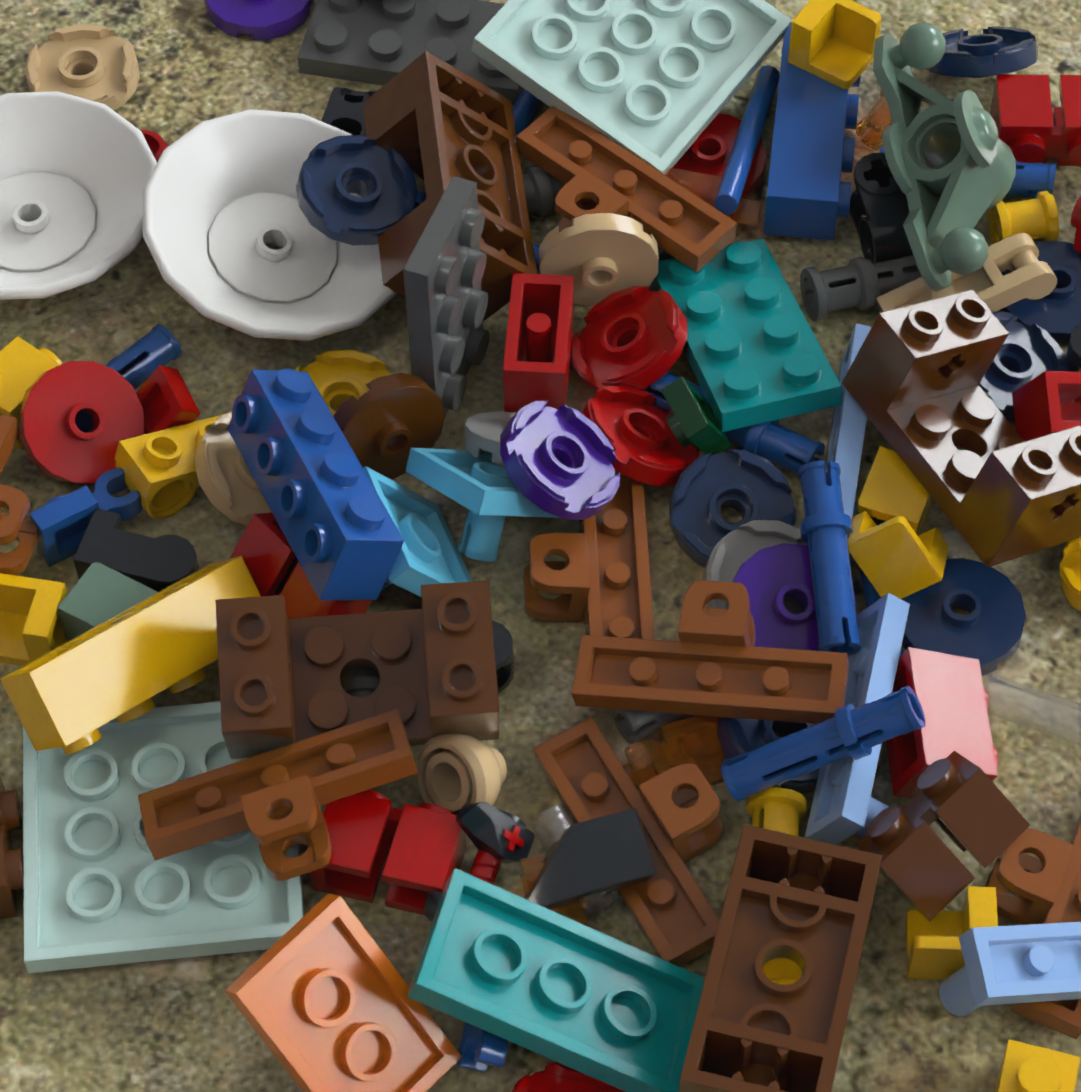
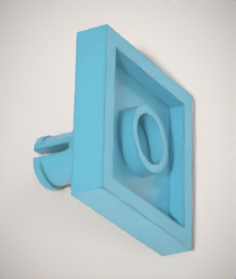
M411 447L405 472L469 509L462 539L458 544L457 550L460 553H465V556L471 559L486 562L497 560V551L506 516L560 518L544 512L524 497L509 478L506 469L498 466L497 463L491 462V452L481 451L480 456L475 458L467 450Z
M365 466L363 468L405 540L382 590L393 583L422 597L421 585L472 581L439 505Z

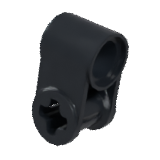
M884 152L863 156L857 162L853 176L856 190L850 198L849 214L859 235L864 259L868 258L873 264L911 256L913 252L903 227L909 214L907 197L895 181Z

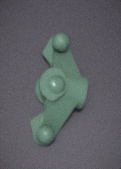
M921 22L913 24L905 30L900 43L890 34H885L875 40L873 72L889 106L892 124L884 128L882 135L884 153L895 181L907 197L909 214L903 227L923 279L932 290L938 292L950 286L951 272L960 275L973 274L985 263L988 257V244L983 234L974 229L984 212L1000 203L1011 189L1016 175V159L1011 148L998 137L996 123L988 111L983 109L976 93L968 89L955 95L953 102L913 77L910 67L920 70L934 67L940 62L946 51V40L941 30L935 25ZM922 101L930 105V107L925 109Z

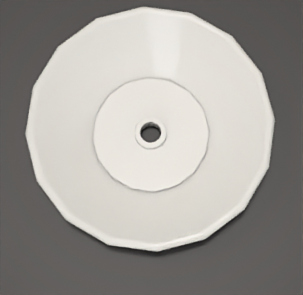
M59 91L6 93L0 95V300L44 299L93 282L133 252L142 239L143 189L157 161L143 133L107 105Z
M249 109L202 121L164 149L143 189V238L163 280L204 317L255 338L310 341L360 326L396 296L394 291L383 285L379 244L352 246L328 238L309 223L299 208L296 191L302 165L308 158L309 153L321 142L336 136H349L352 134L303 113ZM349 193V194H351V195H353V196L361 197L360 195H358V194H356V193ZM266 245H274L279 247L280 249L274 250L267 247Z

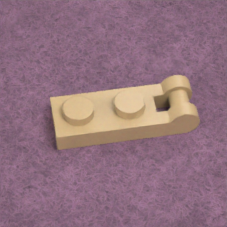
M1018 233L988 246V257L985 263L973 274L960 275L951 272L950 286L938 292L932 290L926 284L923 277H920L877 297L876 301L879 312L882 313L973 290L987 304L991 312H996L1024 298L1030 300L1044 298L1055 289L1057 277L1048 263L1037 259L1039 250L1030 235ZM1007 269L1012 271L1004 276L1001 273Z

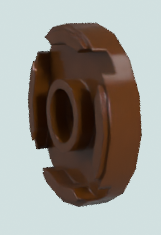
M405 373L376 378L366 384L370 391L364 393L357 400L352 394L339 406L333 416L363 468L367 466L391 480L406 473L405 470L411 447L433 448L441 435L445 419L442 400L420 376Z

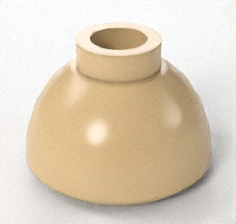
M458 733L437 735L429 739L423 746L417 763L418 785L425 803L442 806L450 810L454 815H458L462 806L468 803L486 802L493 806L500 792L501 784L505 781L507 775L505 759L498 750L488 747L475 737Z

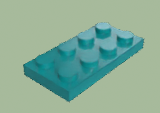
M763 238L736 242L726 246L698 272H695L676 258L658 261V274L652 281V285L655 291L659 292V289L668 292L687 319L688 338L683 351L722 432L841 405L842 386Z
M455 868L445 882L407 997L625 1092H679L680 1077L705 978Z

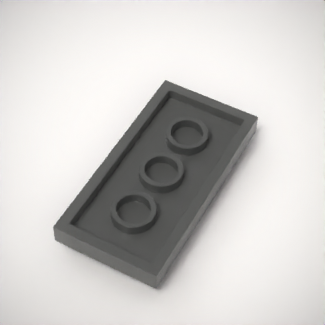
M317 0L297 57L299 73L384 86L422 53L427 51L511 100L512 105H515L523 89L519 84L471 51L475 36L505 5L481 0Z
M456 176L451 178L403 269L411 374L420 376L440 397L445 417L449 410L457 411L460 407L466 391V375L472 364L480 365L483 361L490 338L489 331L483 329V318L488 304V293L481 290V280L485 271L487 257L486 253L480 251L479 244L484 227L485 214L483 211L478 210L477 182Z

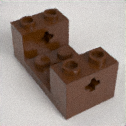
M425 51L363 103L366 137L375 139V145L382 147L386 151H389L391 147L401 154L412 171L424 180L427 198L378 237L383 285L395 293L405 296L403 269L451 178L456 176L477 182L478 210L483 211L485 214L484 227L479 240L480 251L486 253L487 257L485 271L481 280V290L488 293V304L483 321H485L510 302L513 273L537 274L518 144L516 143L511 100Z
M973 290L879 313L842 384L988 568L1080 538L1081 425L1026 442L996 407L995 403L979 386L1008 337L1009 332L990 311L987 304ZM955 446L962 447L966 450H958Z
M489 580L421 585L422 609L289 618L284 595L215 600L221 726L230 758H250L397 708L404 723L410 746L425 745L432 737L442 734H465L475 737L480 741L499 739V700ZM355 666L372 668L380 677L377 689L365 697H355L348 694L342 688L341 681L349 669Z
M743 825L680 1077L679 1092H832L883 855ZM787 958L794 961L801 968L803 976L793 984L779 985L770 981L765 976L762 968L772 959Z

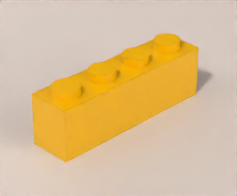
M242 556L208 564L1 678L0 680L35 751L62 747L65 755L80 751L100 740L102 735L98 728L114 718L117 719L119 724H122L152 710L155 704L151 697L167 688H169L171 694L177 693L204 680L207 675L203 667L218 659L215 600L260 597V593Z

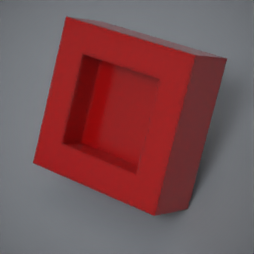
M159 365L136 392L143 407L144 434L194 422L201 414L178 369Z

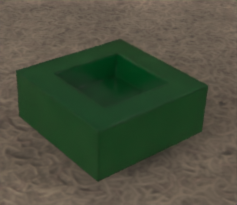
M682 376L661 390L672 409V412L667 414L665 419L676 438L684 447L693 443L705 455L709 453L714 455L732 446L725 433L721 431L705 397Z

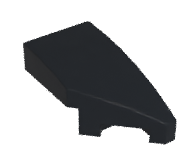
M635 808L573 824L565 829L560 839L550 846L543 860L544 865L531 891L525 895L524 899L552 910L576 904L588 895L645 882L657 874Z

